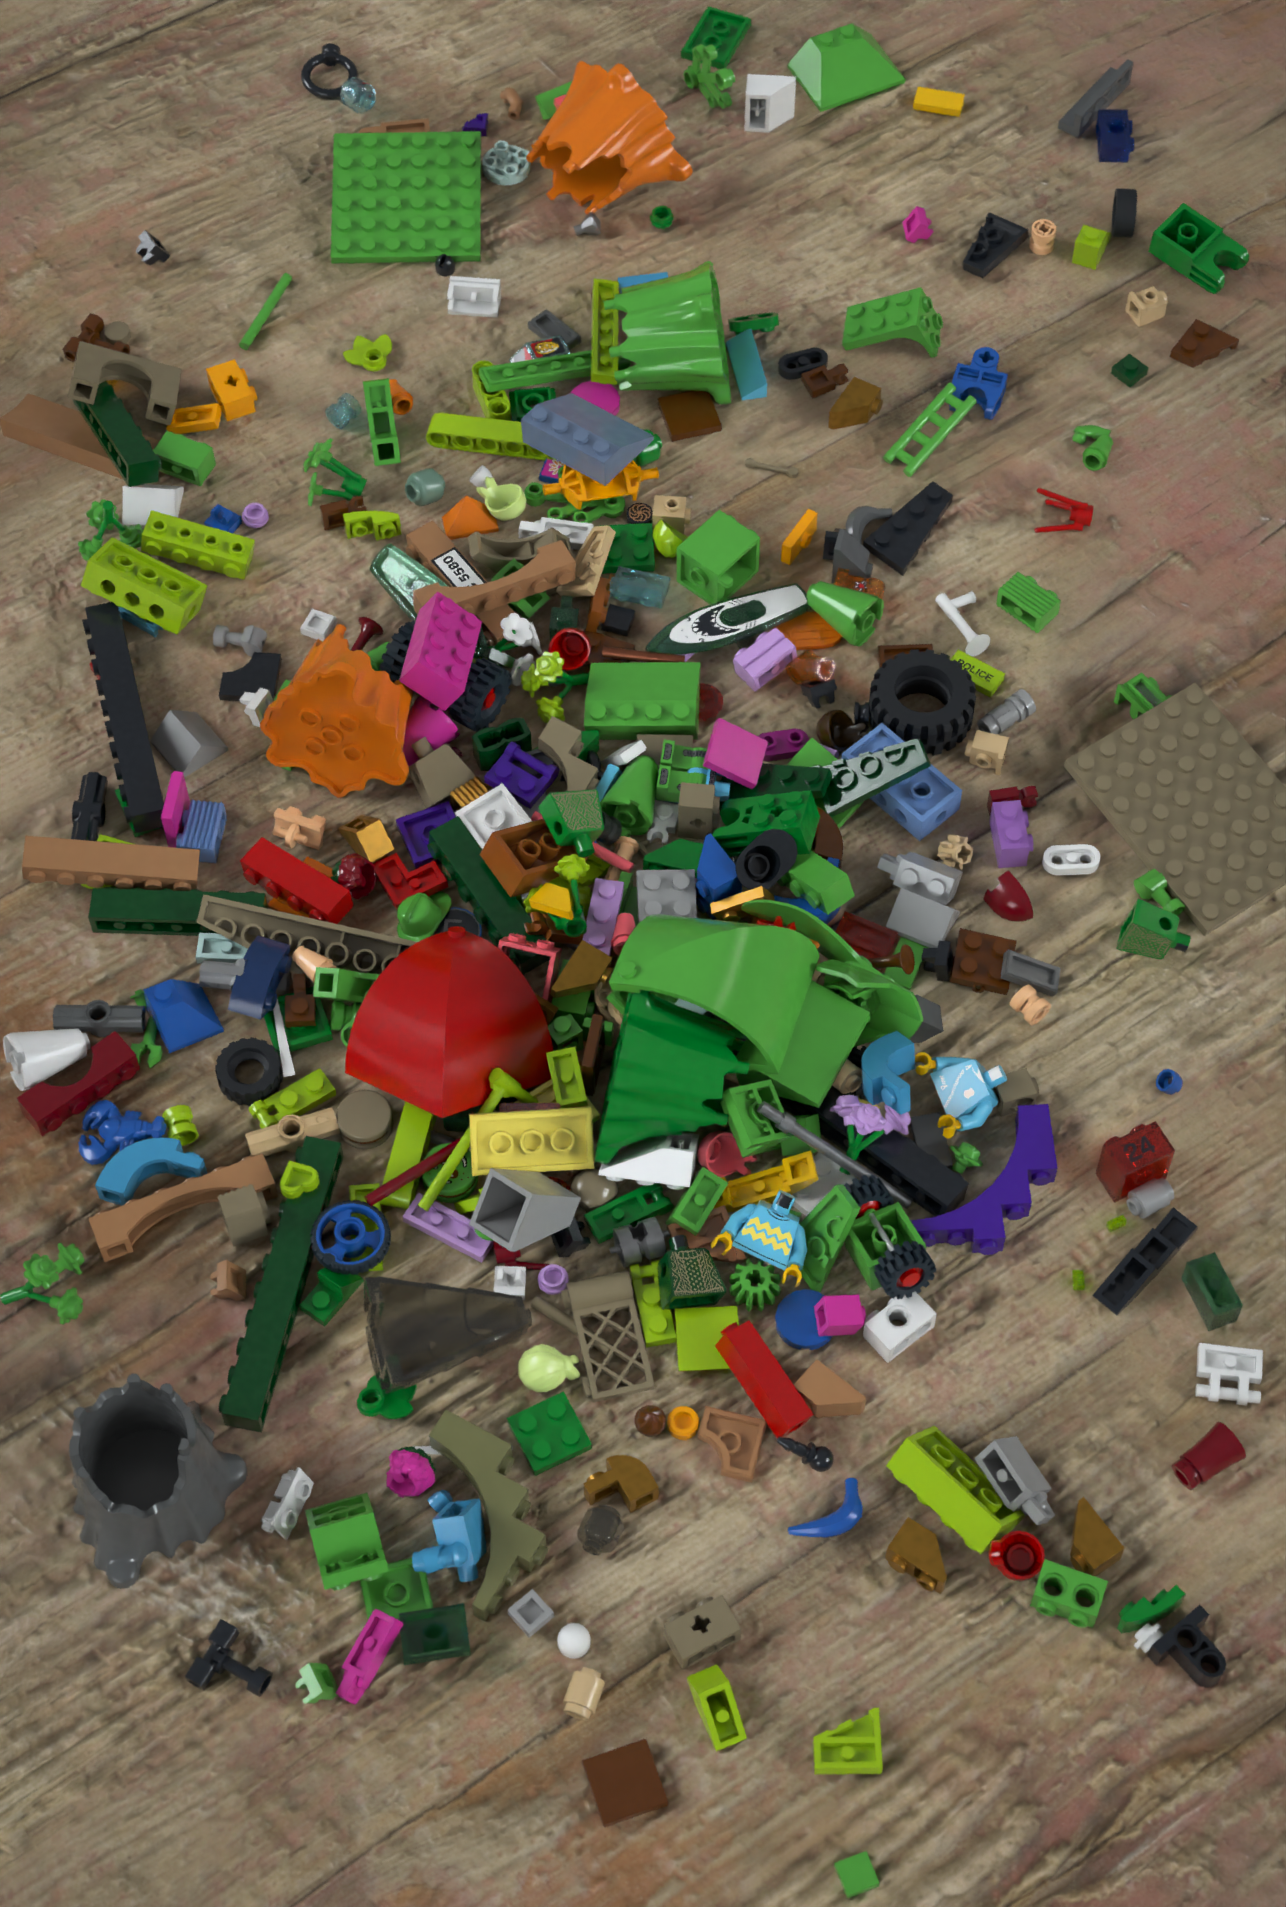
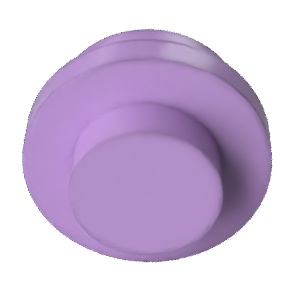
M260 503L247 505L242 513L244 524L251 528L262 527L269 519L267 509Z
M556 1264L547 1265L538 1274L540 1289L550 1295L561 1293L562 1290L566 1289V1283H569L566 1270Z

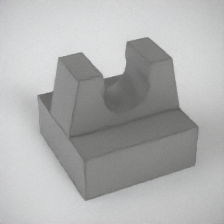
M533 1589L507 1610L508 1615L529 1638L554 1618V1612Z

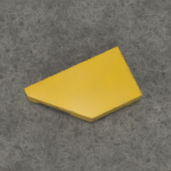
M546 882L529 899L531 908L569 920L574 918L571 895L567 888Z

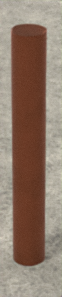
M605 646L602 652V657L639 662H685L684 655Z

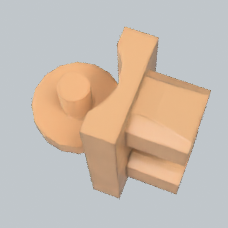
M292 806L286 810L276 809L274 812L275 826L273 835L284 838L285 846L288 848H294L299 843L320 850L323 846V833L326 825L324 817L318 815L312 816L311 819L304 817L298 808Z

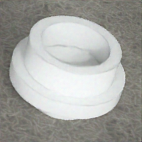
M1149 1623L1144 1625L1134 1635L1138 1640L1134 1647L1137 1650L1141 1648L1145 1654L1148 1653L1151 1646L1164 1635L1160 1631L1161 1626L1158 1623L1153 1627Z

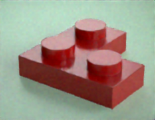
M397 853L374 863L375 876L396 910H398L401 902L409 896L421 892L431 896L449 887L447 879L435 860L411 872H408Z

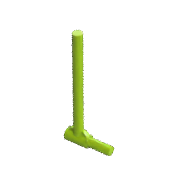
M495 1068L489 1075L492 1092L478 1113L493 1112L502 1097H515L531 1110L538 1106L539 1101L524 1090L521 1084L501 1068ZM470 1127L467 1128L418 1203V1206L428 1212L470 1148Z

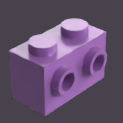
M1021 800L992 802L989 823L998 868L1026 866L1029 851H1033V837L1031 834H1027L1026 830L1029 825L1027 811L1022 810Z

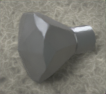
M593 212L588 213L580 224L573 226L577 236L583 233L601 234V221Z

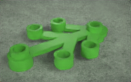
M700 44L693 47L692 65L688 66L687 70L683 72L686 85L690 89H699L711 108L720 106L722 109L731 106L732 99L729 93H721L720 90L731 87L732 83L735 82L733 71L730 68H722L718 71L710 72L711 61L718 56L714 45L711 44L704 47ZM701 60H703L702 70L700 69Z
M564 466L558 470V479L562 477ZM537 482L530 483L524 491L526 503L533 507L542 505L545 500L568 503V505L561 509L558 507L550 508L547 511V518L564 520L573 515V521L580 522L577 521L578 519H584L581 522L591 523L602 516L617 518L625 510V500L622 496L582 502L580 510L587 506L594 507V509L586 513L577 510L563 494L557 493L544 496L543 486Z

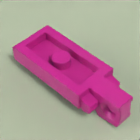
M378 1609L373 1610L341 1667L345 1671L343 1680L335 1694L354 1705L357 1704L365 1690L370 1686L404 1623Z

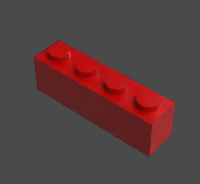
M263 837L240 860L244 871L243 876L249 883L253 885L259 884L273 898L281 897L294 911H302L308 914L309 918L338 924L354 906L350 890Z

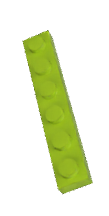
M594 278L592 286L591 382L617 385L614 371H618V357H610L609 347L618 346L619 310H605L604 301L612 300L615 298V294H619V281Z

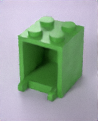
M718 510L677 547L676 582L711 606L730 601L729 598L759 572L760 537L755 531L747 529L737 522L734 517ZM732 607L725 609L724 611H730Z

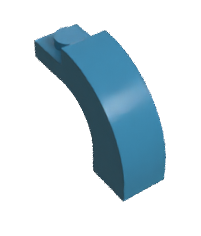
M895 1031L875 1040L864 1051L861 1059L862 1090L865 1098L872 1105L884 1102L902 1115L911 1111L910 1085L898 1075L915 1069V1047L911 1040Z
M151 1138L133 1143L113 1156L103 1168L95 1187L101 1200L123 1206L126 1202L132 1200L138 1186L151 1176L168 1173L184 1178L200 1177L207 1174L204 1159L198 1154L183 1152L180 1140L173 1138Z

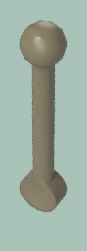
M748 458L745 461L747 468L758 467L788 474L790 478L798 476V469L796 467L782 468L755 462L752 458Z

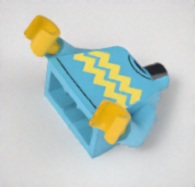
M779 1190L773 1204L760 1200L757 1205H746L730 1216L721 1234L712 1241L711 1248L713 1249L718 1241L725 1244V1251L721 1255H725L732 1246L784 1270L782 1276L783 1284H785L787 1276H795L797 1279L795 1288L798 1287L802 1278L800 1270H802L805 1261L807 1244L805 1230L798 1224L800 1218L789 1213L796 1198L785 1191Z

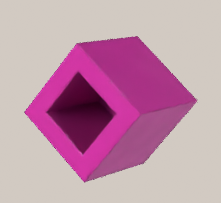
M859 1295L823 1296L814 1306L819 1336L854 1335L864 1325L866 1320V1311L864 1306L861 1305Z

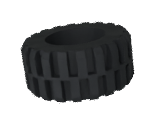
M919 649L910 650L909 654L902 652L895 655L894 660L888 659L882 664V668L877 669L874 674V680L871 682L869 717L872 729L883 723L905 742L918 738L923 743L926 753H932L933 756L942 754L943 749H946V751L956 747V743H960L965 739L967 732L970 731L976 702L975 683L971 680L972 676L966 669L962 670V664L955 659L951 661L949 659L950 656L942 652L938 655L934 653V650L926 649V652H919ZM922 693L939 699L945 706L934 712L923 713L908 709L899 700L910 694Z

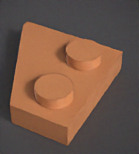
M725 1205L712 1209L696 1236L676 1223L667 1225L670 1238L677 1235H685L690 1249L706 1248L709 1250L713 1261L740 1264L746 1261L744 1252L733 1246L725 1255H721L725 1251V1244L718 1241L713 1249L711 1248L712 1241L721 1234L723 1227L730 1218Z

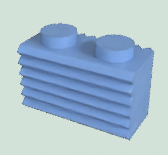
M191 800L189 810H184L182 814L184 831L177 835L176 848L199 849L200 862L217 863L227 821L224 803Z

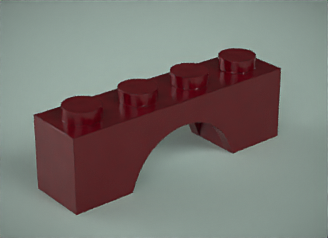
M116 1031L91 1047L93 1054L92 1066L81 1080L68 1086H52L41 1081L17 1097L21 1112L41 1136L57 1130L68 1118L80 1114L86 1109L87 1105L98 1098L106 1096L112 1088L122 1081L131 1079L140 1070L136 1054Z

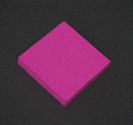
M718 718L714 723L703 766L745 787L753 789L758 782L768 741Z
M173 771L171 774L161 815L168 847L176 848L178 833H183L184 831L182 826L183 811L189 810L190 806L184 774L178 771Z

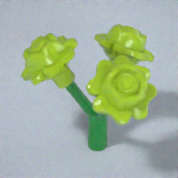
M557 651L552 653L543 652L542 656L536 659V668L534 663H531L529 670L522 671L523 675H521V688L529 691L531 697H534L535 691L540 686H548V683H564L566 685L559 696H555L552 700L542 697L541 700L538 699L536 701L538 716H540L544 723H548L552 716L564 722V709L561 707L564 697L573 686L588 684L589 672L577 675H569L563 672L564 659L560 658V654Z

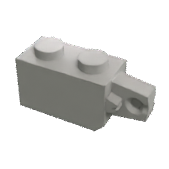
M908 852L906 855L898 854L897 857L883 854L877 868L891 874L890 879L894 880L893 885L943 905H947L954 898L963 871Z
M1017 1436L995 1439L974 1458L1007 1508L1012 1511L1021 1510L1025 1515H1029L1036 1525L1046 1524L1055 1516L1046 1500L1048 1498L1046 1494L1051 1490V1487Z

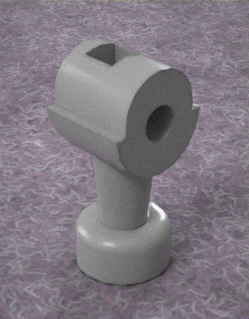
M217 625L213 634V645L223 648L228 643L242 646L244 652L252 657L254 652L262 653L267 633L261 628L254 627V625L246 626L243 633L229 632L228 627Z

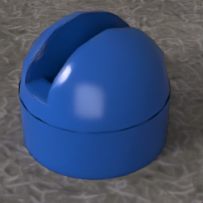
M1171 1069L1161 1071L1156 1079L1158 1090L1169 1095L1179 1092L1183 1085L1181 1076Z

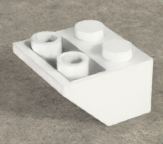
M747 74L744 131L769 133L794 117L796 77Z

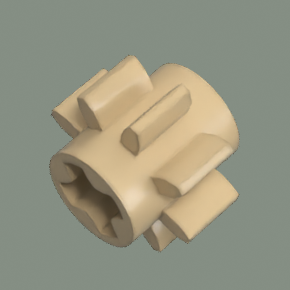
M948 834V840L940 841L937 857L944 861L943 864L962 870L963 864L971 862L973 847L967 843L968 837Z

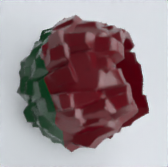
M358 853L346 855L332 869L333 876L331 879L350 890L351 897L355 899L368 896L377 881L374 864Z

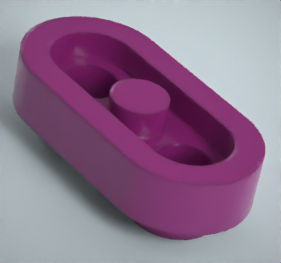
M800 729L767 732L758 736L771 743L766 748L763 759L765 762L791 759L809 741L806 732Z

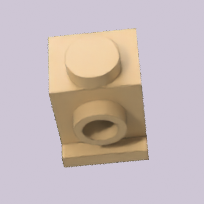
M1154 286L1138 293L1132 291L1128 294L1125 311L1137 326L1141 327L1165 317L1168 304L1167 295L1164 291L1158 292Z
M976 730L974 740L968 739L965 756L970 757V764L981 768L995 769V774L1000 775L1007 754L1009 737Z

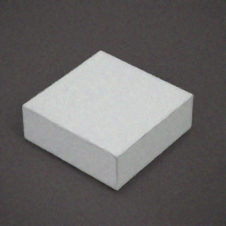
M312 609L300 628L301 634L324 641L336 626L337 617Z

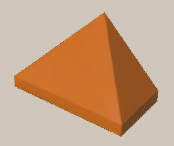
M467 495L442 516L445 534L450 540L469 537L476 531L481 534L499 531L497 519L490 514L486 505Z

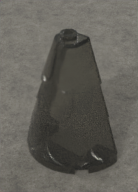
M380 1276L365 1278L364 1311H368V1326H365L369 1354L377 1382L386 1393H394L400 1389L409 1388L440 1372H446L475 1356L480 1358L525 1335L528 1327L532 1326L531 1312L529 1308L525 1309L522 1297L470 1287L461 1289L428 1282L424 1284Z

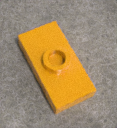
M219 403L175 409L171 425H167L166 429L175 434L218 429L222 409Z
M808 509L782 543V562L791 565L801 550L809 546L812 535L817 530V512Z

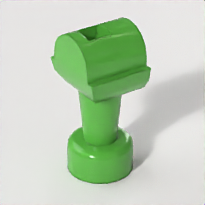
M1151 869L1134 880V888L1142 899L1153 898L1163 907L1162 909L1177 916L1184 911L1185 905L1178 898L1171 899L1165 891L1167 889V881L1163 874L1156 869Z

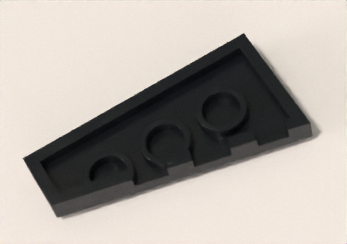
M932 481L863 541V546L875 557L904 576L908 565L917 556L919 548L923 542H926L931 530L938 524L951 504L953 495Z

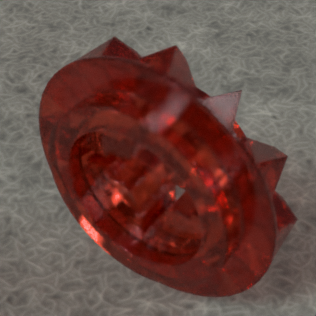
M700 683V698L705 703V707L701 708L699 706V719H703L706 722L711 717L716 719L719 711H722L723 697L716 687Z

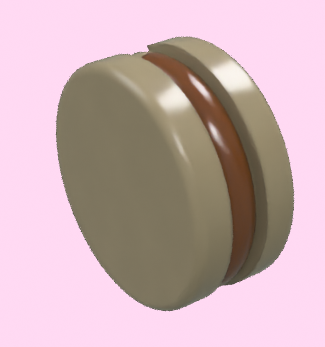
M372 1090L355 1091L347 1095L337 1108L336 1119L340 1135L348 1145L354 1148H375L383 1144L392 1133L394 1123L391 1106L388 1100L378 1092Z

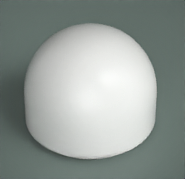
M579 1623L565 1625L560 1630L557 1638L560 1652L568 1658L584 1656L591 1644L588 1630Z

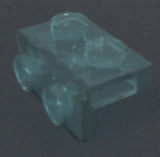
M618 566L615 577H611L610 598L662 609L670 586V577Z

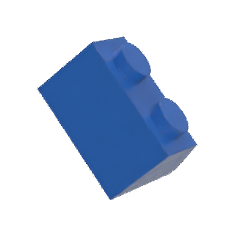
M710 833L705 836L697 868V882L695 883L697 888L696 905L702 913L706 912L711 920H715L717 918L711 913L710 903L742 893V884L737 878L736 865Z

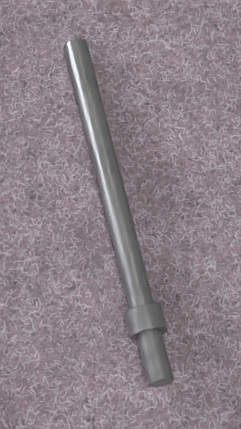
M765 1101L759 1105L757 1111L776 1123V1128L785 1134L790 1132L859 1179L863 1175H867L868 1178L870 1175H875L798 1124L796 1118L789 1113H782ZM881 1179L891 1194L892 1200L896 1203L899 1202L903 1208L907 1209L912 1202V1198Z

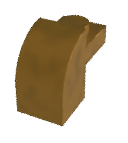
M614 1455L606 1458L607 1472H596L586 1480L587 1482L583 1483L584 1496L590 1506L617 1492L621 1495L630 1513L659 1499V1487L648 1467L639 1459L628 1455Z

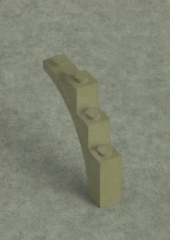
M445 1409L429 1434L431 1448L449 1459L468 1478L482 1501L490 1525V1558L484 1581L472 1604L474 1616L485 1622L490 1613L496 1614L504 1598L501 1595L507 1585L512 1587L520 1574L518 1567L530 1573L535 1564L539 1566L543 1562L548 1552L546 1536L544 1533L520 1521L526 1517L531 1507L528 1489L503 1476L508 1474L514 1463L512 1445Z

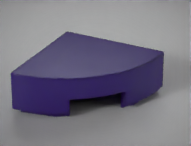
M488 113L478 114L471 121H466L462 132L481 131V136H487Z

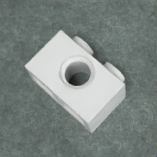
M916 1291L912 1292V1297L909 1298L904 1295L903 1299L891 1298L887 1307L880 1312L878 1310L873 1311L866 1318L863 1337L889 1363L934 1327L937 1314ZM901 1320L904 1325L895 1326L890 1321Z

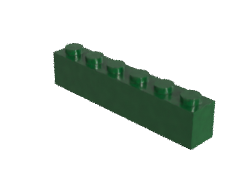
M107 381L99 384L93 405L73 399L74 404L128 487L159 482V470L162 469L161 459L158 454L155 455L149 440H145L141 428L136 426L131 413L126 411L122 399L116 396L111 384L109 385Z
M459 816L429 832V844L427 847L431 856L435 860L439 859L443 864L442 869L449 881L454 880L457 884L461 899L465 903L469 902L471 904L476 920L480 925L485 924L489 930L490 940L496 947H498L499 940L505 936L508 937L510 933L526 936V941L537 943V940H546L543 935H528L526 933L524 924L532 923L531 918L517 898L508 895L480 856L481 847ZM510 949L509 958L523 975L550 960L548 956Z
M104 887L93 888L88 918L93 933L199 936V933H216L197 923L203 894L267 909L268 905L265 893L254 891L235 893L225 890L203 892L196 889L173 891L171 889L145 890L142 888L116 889Z

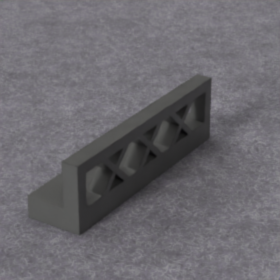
M1127 59L1117 70L1110 67L1059 120L1058 129L1079 138L1130 84L1134 62Z

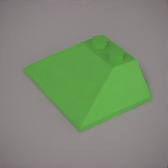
M853 23L810 37L788 63L789 70L820 112L905 83L903 75L872 34Z

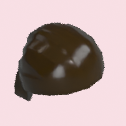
M832 710L822 715L816 726V734L822 745L835 749L838 752L846 751L863 738L860 734L867 731L869 726L864 723L855 725L850 716L844 711Z

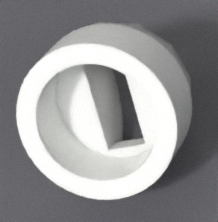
M482 465L475 471L469 481L476 487L487 488L485 479L486 477H492V474Z

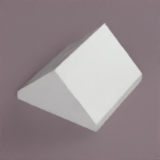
M154 484L132 487L123 486L122 525L128 527L133 525L135 527L137 524H140L142 528H145L151 510L178 518L184 491L183 486Z

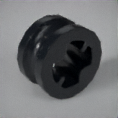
M855 701L854 724L864 723L868 725L869 702L860 705L859 702Z

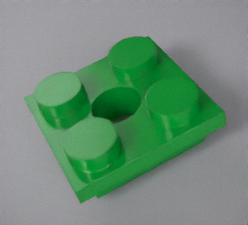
M541 387L510 391L509 400L512 421L521 422V419L532 409L529 407L530 405H537L556 398L555 388Z

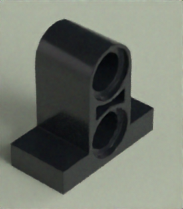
M1201 1605L1196 1607L1151 1646L1147 1655L1156 1666L1170 1655L1195 1683L1205 1688L1217 1685L1226 1668V1660L1223 1654L1200 1630L1205 1625L1209 1616ZM1178 1638H1187L1191 1641L1193 1647L1185 1648L1181 1646ZM1207 1662L1212 1664L1216 1669V1673H1207L1201 1667V1663Z

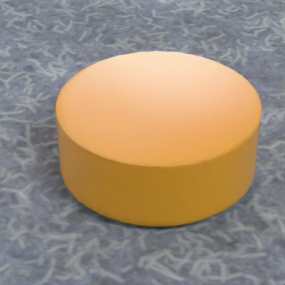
M687 1406L673 1409L667 1419L668 1431L674 1438L679 1440H688L694 1437L699 1429L697 1413Z

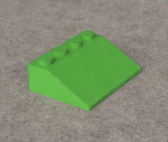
M591 663L585 699V731L598 730L599 740H637V734L693 735V740H698L701 663Z
M811 980L779 1074L750 1070L747 1075L735 1072L739 1085L742 1086L771 1079L779 1097L819 1108L871 1017L870 1012ZM746 1039L736 1058L739 1061L748 1062L754 1044Z

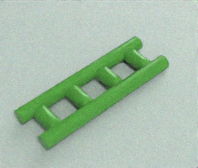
M949 382L888 450L883 459L889 464L895 458L899 459L907 465L903 472L908 477H911L977 403L976 399L970 395L965 401L953 395L956 387ZM945 402L956 409L948 420L936 413ZM928 421L940 428L932 438L920 432ZM912 439L924 446L915 457L903 450Z

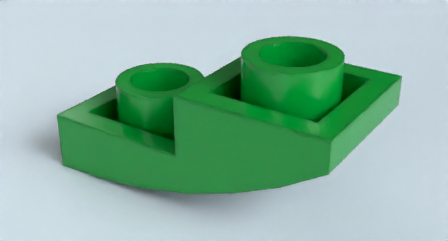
M1175 1585L1169 1592L1165 1589L1161 1590L1151 1603L1145 1597L1141 1598L1136 1604L1130 1601L1118 1614L1121 1619L1117 1630L1120 1633L1133 1632L1141 1629L1147 1623L1152 1625L1162 1620L1182 1604L1186 1593Z

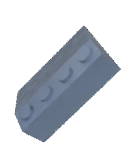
M573 393L539 403L521 419L524 443L604 486L616 477L654 440V436Z

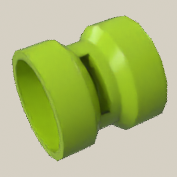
M176 1105L163 1112L164 1123L169 1128L167 1132L168 1138L180 1140L182 1146L188 1145L198 1138L199 1135L196 1125L192 1123L193 1114L189 1106Z

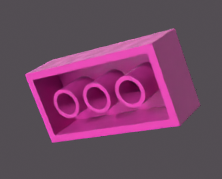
M437 592L418 612L399 681L445 711L465 691L482 621L474 614L467 612L457 605L452 599Z

